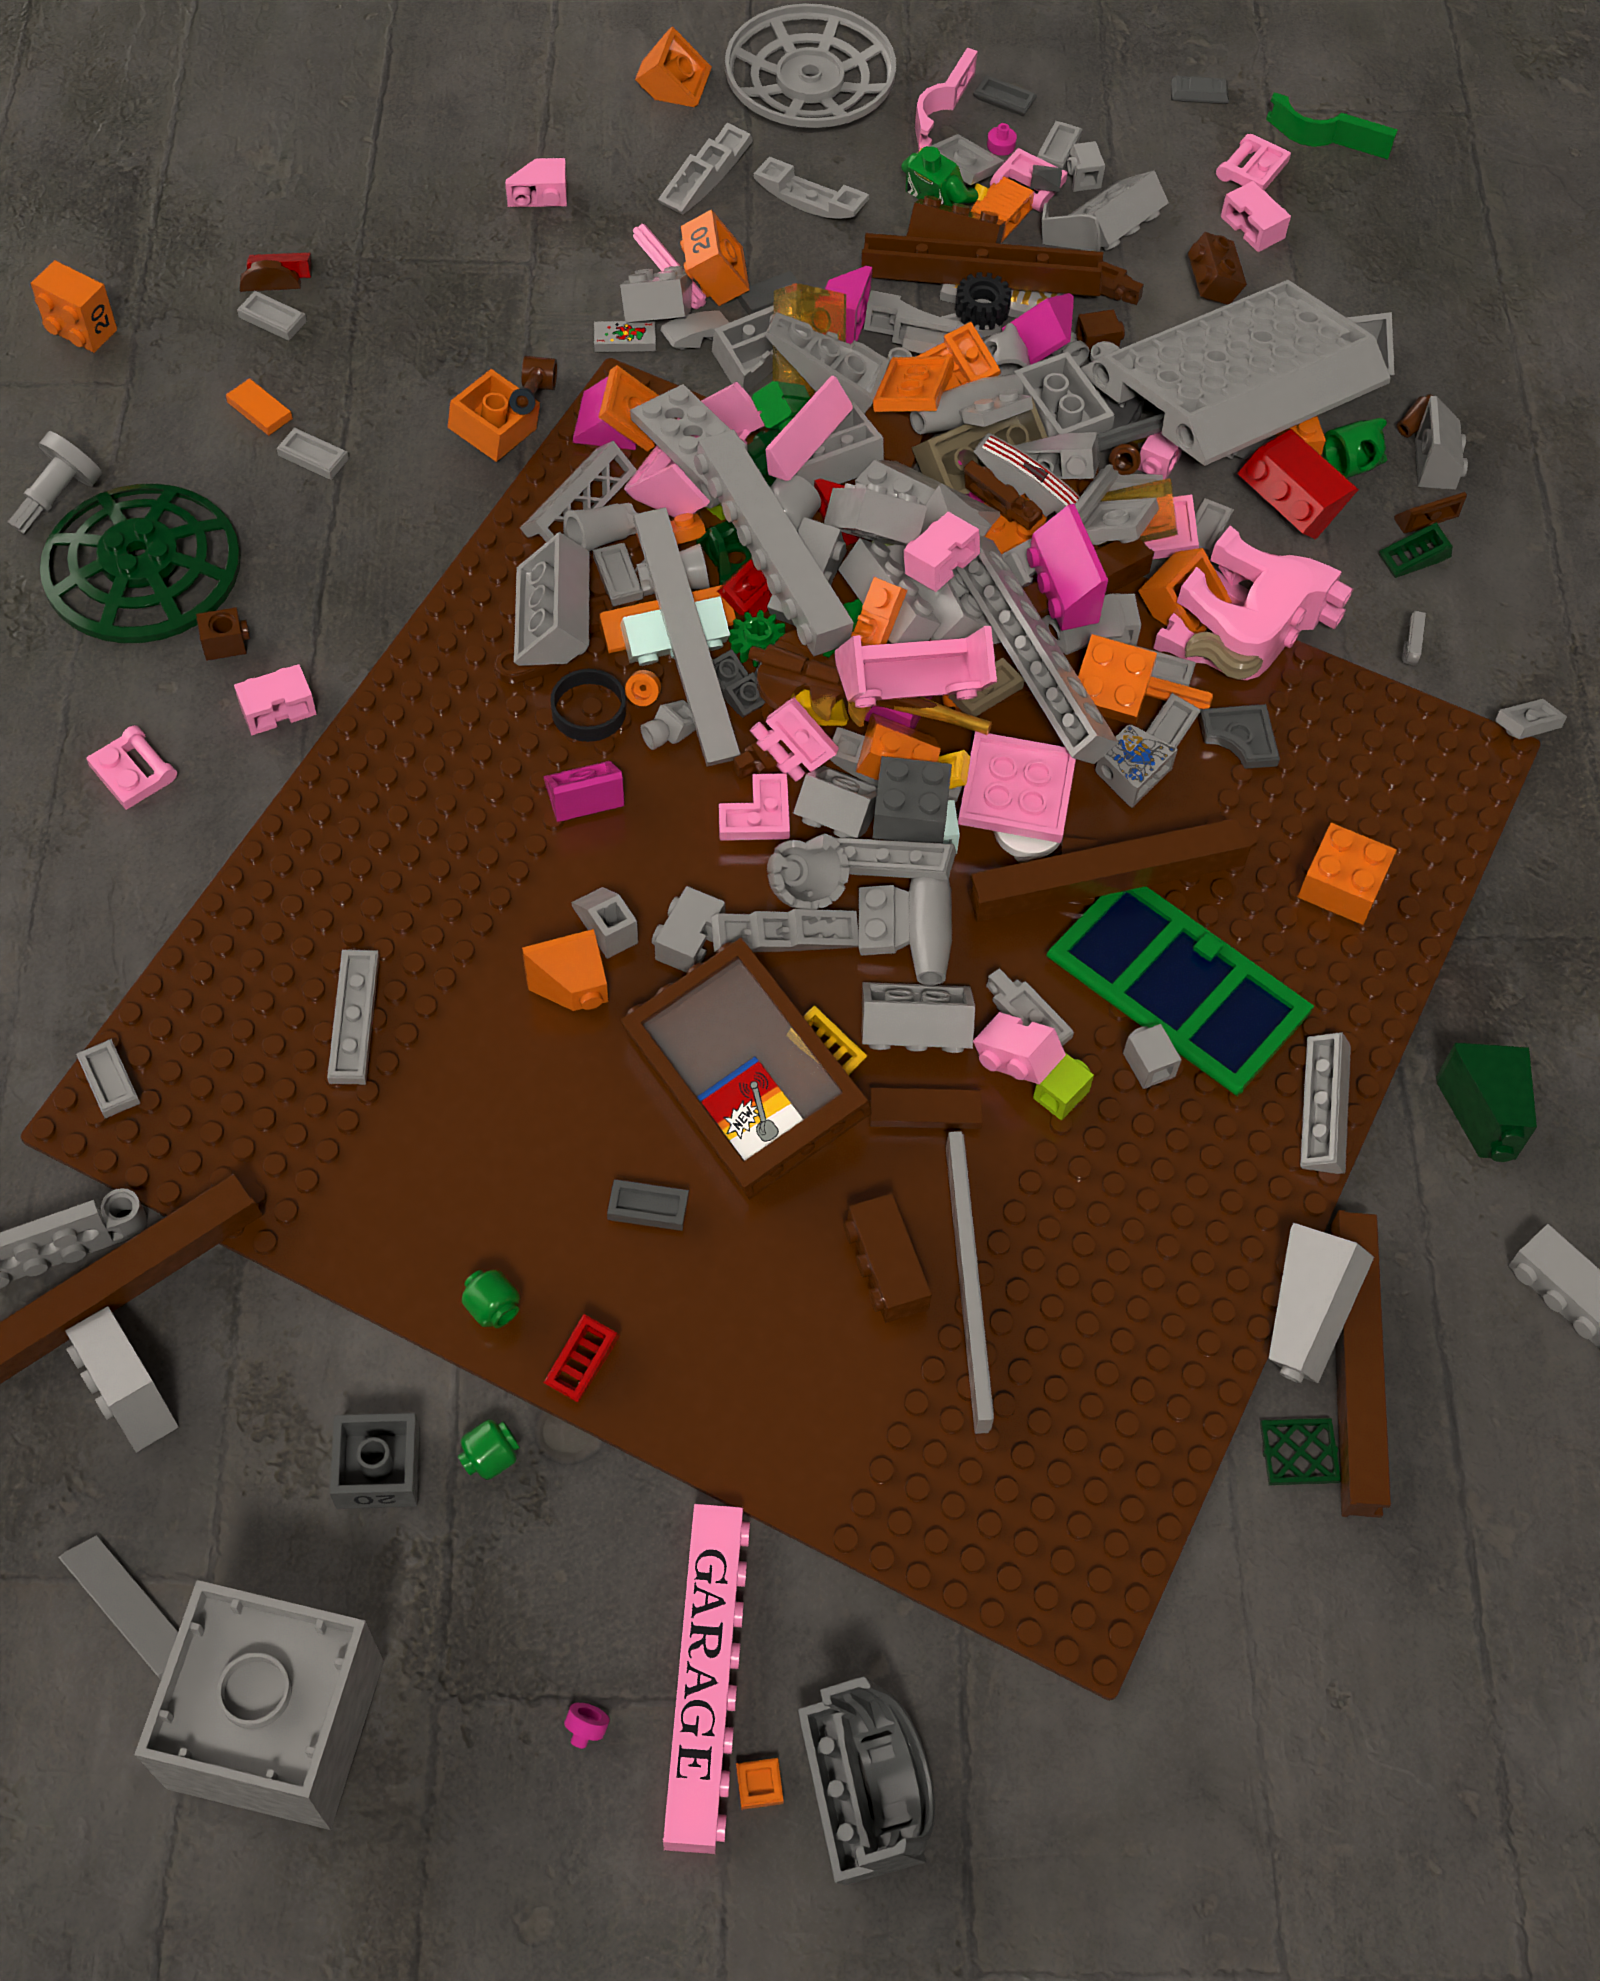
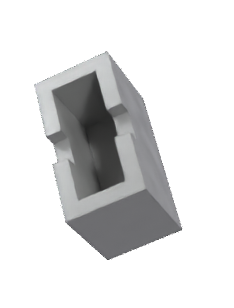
M686 886L680 898L676 896L672 900L668 909L669 917L665 924H659L653 934L652 944L655 945V960L686 973L693 965L701 963L706 955V949H703L702 946L706 940L713 942L711 916L717 913L725 914V902Z

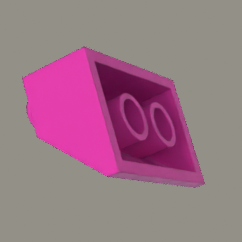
M1070 504L1032 534L1031 546L1027 549L1028 564L1036 570L1039 590L1041 593L1046 594L1050 616L1052 619L1056 618L1061 631L1099 623L1108 578L1075 504Z

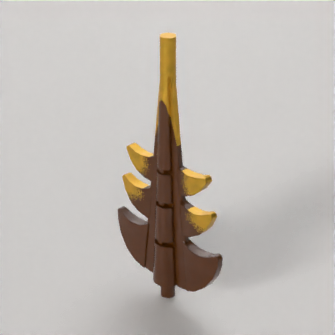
M797 629L787 632L774 645L769 644L766 649L755 646L750 648L748 658L761 663L757 671V689L760 697L772 708L777 710L806 689L810 690L812 709L822 719L829 721L831 709L843 698L847 699L836 667L835 653L829 658L823 656V653L813 656L808 646L800 642ZM924 697L876 701V706L944 721L985 735L989 734L992 726L991 721L953 710ZM848 702V711L851 719L859 727L864 726L865 717L872 707L855 708V702Z

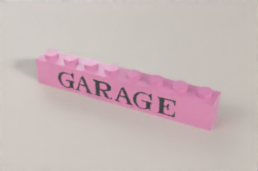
M694 1504L663 1838L664 1850L715 1854L716 1841L725 1842L727 1815L718 1813L720 1797L728 1798L730 1771L722 1770L723 1753L732 1754L734 1728L726 1727L727 1711H735L737 1685H730L729 1679L730 1668H739L740 1643L732 1642L734 1627L742 1628L744 1602H736L737 1586L745 1587L747 1562L739 1561L740 1546L748 1547L750 1522L742 1521L743 1508Z

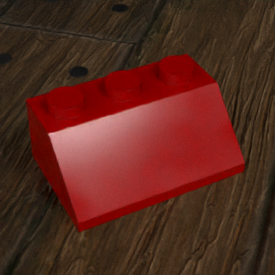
M1292 429L1258 448L1237 473L1302 534L1313 539L1319 537L1359 490Z

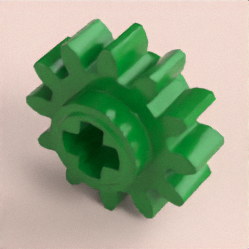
M762 610L758 611L757 617H752L750 613L745 612L744 622L734 619L733 629L729 630L731 649L735 654L740 653V662L744 663L748 660V654L752 646L766 649L769 644L774 645L785 634L786 625L785 623L776 624L775 614L766 619ZM752 660L753 666L757 667L759 662Z

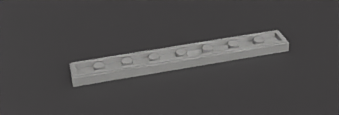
M665 507L634 514L633 521L706 766L733 761L735 757L740 755V751L667 509Z
M962 1131L949 1132L946 1144V1157L975 1434L989 1433L991 1430L994 1413L964 1134H962Z

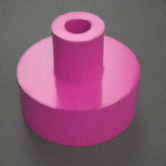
M1001 123L998 127L989 131L987 148L996 155H1009L1015 150L1017 135L1009 128L1008 124Z
M573 1703L569 1708L564 1725L573 1733L570 1741L571 1744L577 1748L584 1749L589 1740L597 1741L604 1737L610 1719L598 1707L587 1703Z

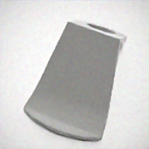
M1044 203L1042 214L1043 244L1100 252L1101 240L1097 217L1088 214L1049 217V204Z
M1113 593L1104 597L1099 623L1061 631L1056 619H1052L1050 615L1042 618L1049 631V624L1056 630L1058 640L1054 636L1053 638L1066 655L1088 647L1091 634L1107 639L1121 638L1125 630L1123 608Z

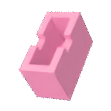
M1251 181L1226 194L1221 218L1235 231L1241 229L1244 232L1243 238L1257 252H1260L1285 239L1291 215L1254 181Z
M947 512L938 521H934L918 538L909 542L903 550L905 574L937 592L954 577L952 571L958 566L963 569L980 554L979 529L954 514Z
M299 664L288 668H281L276 672L257 678H250L234 685L238 702L251 736L277 728L276 722L287 718L293 723L317 715L311 691Z
M1001 1012L973 1040L979 1053V1060L986 1069L1005 1073L1018 1080H1027L1039 1085L1066 1055L1055 1028L1031 1022L1029 1026H1024L1021 1018Z

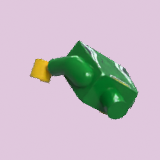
M926 146L921 148L919 153L915 152L907 157L901 166L902 171L907 174L906 192L917 199H924V196H934L942 199L941 204L952 206L953 203L970 204L975 203L977 200H983L989 189L976 183L974 188H966L959 166L940 154L939 149L936 147Z

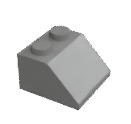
M1430 396L1415 438L1418 487L1456 490L1460 478L1465 477L1467 473L1468 460L1463 458L1466 435L1461 434L1460 420L1437 396Z
M822 766L806 774L793 814L801 816V821L807 825L818 828L824 825L834 829L833 833L840 838H859L866 833L874 818L878 786Z

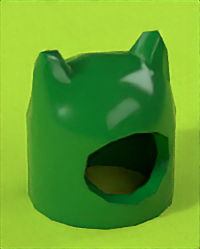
M1376 418L1356 421L1327 431L1325 434L1326 442L1323 448L1324 458L1346 478L1369 472L1385 463L1387 455L1385 454L1386 444L1382 429L1387 424L1386 419Z

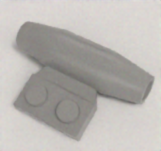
M1016 374L981 378L944 391L937 411H911L910 421L913 429L918 434L953 430L964 424L986 427L1032 410V396L1023 395V384Z
M929 877L911 878L909 892L894 887V885L859 887L860 955L892 954L910 944L917 981L924 985L943 983L946 979L952 945V896L949 880H937Z

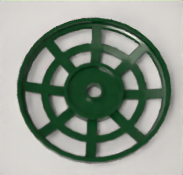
M134 484L99 493L83 501L68 512L47 538L41 554L40 575L41 583L50 605L59 617L71 627L88 636L104 641L146 643L181 634L198 625L196 614L216 611L224 603L235 586L240 569L241 555L238 539L231 522L221 509L207 498L177 486ZM137 494H161L157 500L134 499L119 503L114 501V499ZM176 496L193 501L209 510L217 518L197 521L188 511L171 502ZM99 505L102 506L103 509L88 518L76 533H63L76 519L87 511ZM134 507H151L145 518L126 519L121 510ZM166 510L179 516L187 524L169 529L159 520ZM106 516H109L114 524L103 535L86 534L97 522ZM224 529L228 543V558L225 569L206 562L208 545L204 532ZM195 535L197 542L195 558L179 553L176 540ZM54 545H70L67 557L70 575L53 586L50 578L49 559ZM80 545L97 547V559L79 569L78 550ZM134 550H146L143 554L139 556L131 555V552H133ZM176 565L189 569L179 581L168 588L166 587L163 579L174 570ZM102 571L113 584L108 594L95 588L86 579ZM200 573L219 581L203 601L183 614L180 613L173 598L188 589L199 577ZM75 586H78L88 597L101 604H105L100 622L90 620L75 612L61 599V596ZM151 586L154 594L141 597H123L126 587L141 588ZM160 604L168 618L166 621L145 626H114L119 608L137 609Z

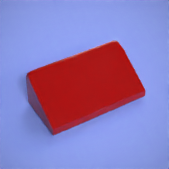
M311 252L249 255L247 260V270L251 268V264L254 262L272 260L281 262V266L291 271H296L299 278H311Z

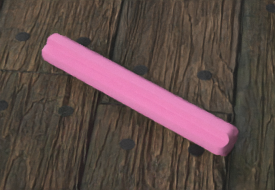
M641 224L633 229V238L661 271H664L666 267L680 266L645 224ZM692 280L691 307L698 309L706 304V295Z

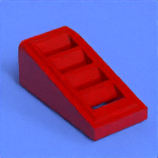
M583 1314L546 1377L544 1384L579 1403L610 1355L620 1335ZM588 1332L603 1340L600 1347L584 1338ZM581 1345L595 1353L594 1358L590 1360L576 1352L578 1346ZM571 1358L588 1367L584 1374L567 1365ZM562 1371L580 1381L576 1388L558 1378Z

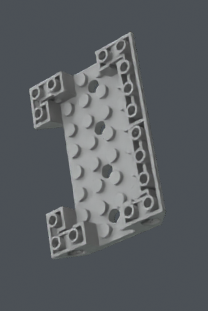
M1290 280L1271 286L1109 353L1081 367V370L1093 385L1119 404L1141 395L1165 412L1162 435L1204 466L1387 385L1391 379L1374 335Z

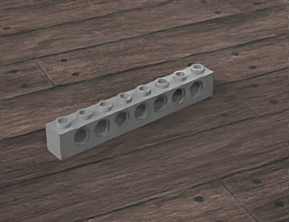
M979 535L980 554L963 569L958 566L956 569L1071 757L1095 764L1119 743L994 541Z

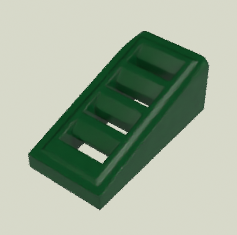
M1436 522L1380 550L1379 555L1394 578L1451 558L1453 546ZM1431 543L1434 549L1430 550L1427 544ZM1420 547L1424 554L1420 555L1416 548ZM1409 551L1414 559L1409 561L1404 552ZM1398 555L1403 564L1398 566L1391 556Z

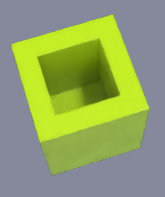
M1065 1053V1057L1041 1084H1036L1033 1099L1061 1121L1089 1093L1094 1074L1090 1072V1069L1084 1062L1073 1059L1067 1053Z

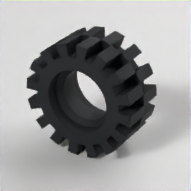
M978 272L976 278L970 274L967 276V280L963 278L960 281V285L957 287L955 311L957 317H961L963 324L969 321L972 322L974 327L975 325H980L979 330H985V325H988L989 329H994L995 323L1001 326L1003 320H1007L1012 291L1011 288H1008L1009 284L1006 281L1001 283L1002 277L997 275L993 279L992 273L988 272L987 277H982V272ZM986 299L991 301V303H980L975 300Z

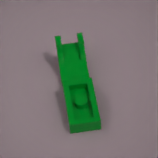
M1273 93L1271 102L1274 104L1273 110L1268 112L1266 120L1290 140L1312 147L1335 143L1384 159L1389 158L1398 129L1345 113H1340L1336 117L1327 120H1314L1296 112L1291 106L1288 96Z

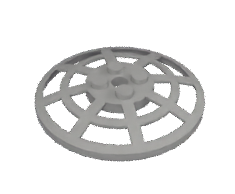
M803 3L773 8L745 22L729 41L725 55V73L733 93L753 112L785 125L822 128L852 122L875 110L892 90L896 77V57L888 38L866 18L839 7ZM814 19L827 21L823 34L799 33L788 35L782 22ZM838 25L847 26L861 33L873 45L860 53L849 43L834 37ZM769 26L772 27L777 37L776 40L764 46L756 56L741 48L750 37ZM818 43L819 46L818 48L804 47L796 49L794 44ZM830 47L844 52L850 58L841 62L837 56L829 52ZM783 48L786 53L781 57L777 65L766 61L778 49ZM881 53L887 68L886 83L869 84L870 71L866 61ZM736 57L752 65L751 81L753 87H739L734 77ZM858 67L861 74V82H844V73ZM760 69L776 75L777 84L762 86L759 78ZM840 91L855 93L841 105H838L832 99ZM783 93L793 101L788 107L777 102L769 95ZM879 93L863 107L849 113L845 111L855 105L864 94ZM750 97H761L771 107L784 112V114L770 110L758 104ZM805 103H821L826 108L825 110L817 111L801 110ZM805 117H822V118H805Z

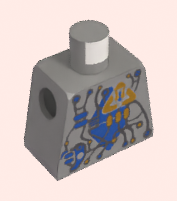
M1127 725L1116 736L1119 743L1097 761L1095 770L1133 808L1173 768L1178 749L1133 725Z

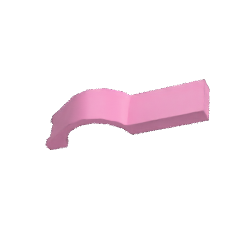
M967 48L947 81L927 88L919 96L915 120V132L919 151L923 147L932 145V139L928 137V134L934 126V121L928 115L936 111L953 110L975 75L978 51Z

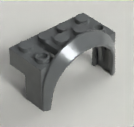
M864 1676L821 1689L823 1702L800 1708L798 1712L835 1883L850 1885L926 1863L924 1850L933 1831L935 1821L934 1788L924 1748L906 1710L890 1692ZM884 1731H889L892 1733L884 1737H880L871 1741L861 1743L863 1738L867 1736H871ZM858 1752L860 1754L870 1789L874 1812V1821L871 1818L863 1778L858 1761ZM909 1824V1825L904 1826V1827H900V1828H897V1829H894V1830H890V1831L884 1832V1831L889 1830V1829H892V1828H896V1827H899V1826H903V1825Z

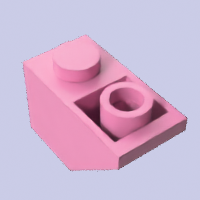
M565 158L534 159L507 178L506 194L508 207L567 206Z

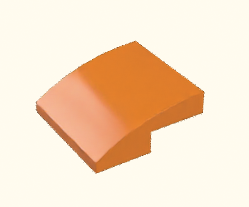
M972 322L944 335L943 343L916 356L953 357L954 369L945 391L981 378L994 377L1001 374L999 366Z

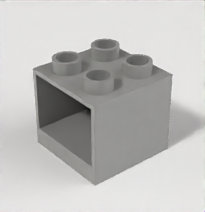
M197 1580L134 1755L167 1790L331 1830L384 1662L366 1621Z

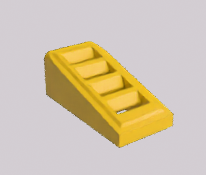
M815 1005L803 1016L810 1026L814 1025L818 1028L815 1033L819 1038L824 1034L829 1037L824 1043L828 1049L835 1043L840 1046L833 1054L837 1061L846 1052L852 1055L842 1066L848 1075L867 1057ZM791 1028L787 1034V1037L799 1049H801L804 1053H806L809 1057H811L814 1061H816L819 1064V1062L808 1050V1048L805 1046L802 1040Z

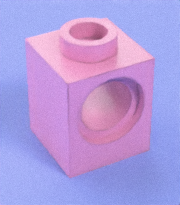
M1162 432L1150 435L1141 448V463L1137 470L1146 474L1163 475V481H1166L1181 457L1182 449L1164 437Z

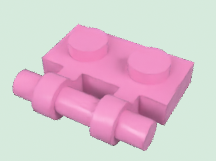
M794 697L768 715L765 722L772 730L768 731L761 722L756 723L750 729V732L758 739L756 744L763 751L767 750L778 762L777 767L783 774L788 773L795 782L805 774L804 770L799 766L800 763H803L812 772L835 756L839 749ZM780 740H782L789 747V749L792 751L791 753L788 754V752L780 745Z

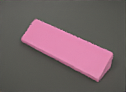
M831 376L766 447L769 476L785 481L791 480L852 411V403L835 376Z

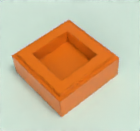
M778 1758L736 1763L741 1810L783 1804Z

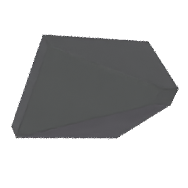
M1033 165L1030 189L1060 192L1062 168Z

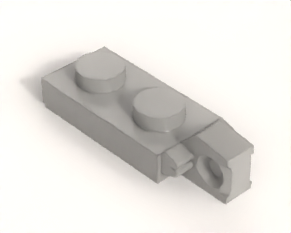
M1000 968L988 976L989 979L986 987L994 995L992 1000L1002 1013L1021 1018L1024 1026H1029L1031 1022L1055 1028L1062 1046L1072 1039L1073 1030L1026 981L1023 983L1019 980L1012 982Z

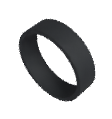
M581 669L565 675L556 683L551 693L553 721L563 734L578 741H598L611 736L622 726L626 716V697L621 683L611 674L596 669ZM583 684H596L613 691L621 702L620 709L613 718L603 724L589 727L578 726L566 721L558 713L556 705L566 691Z

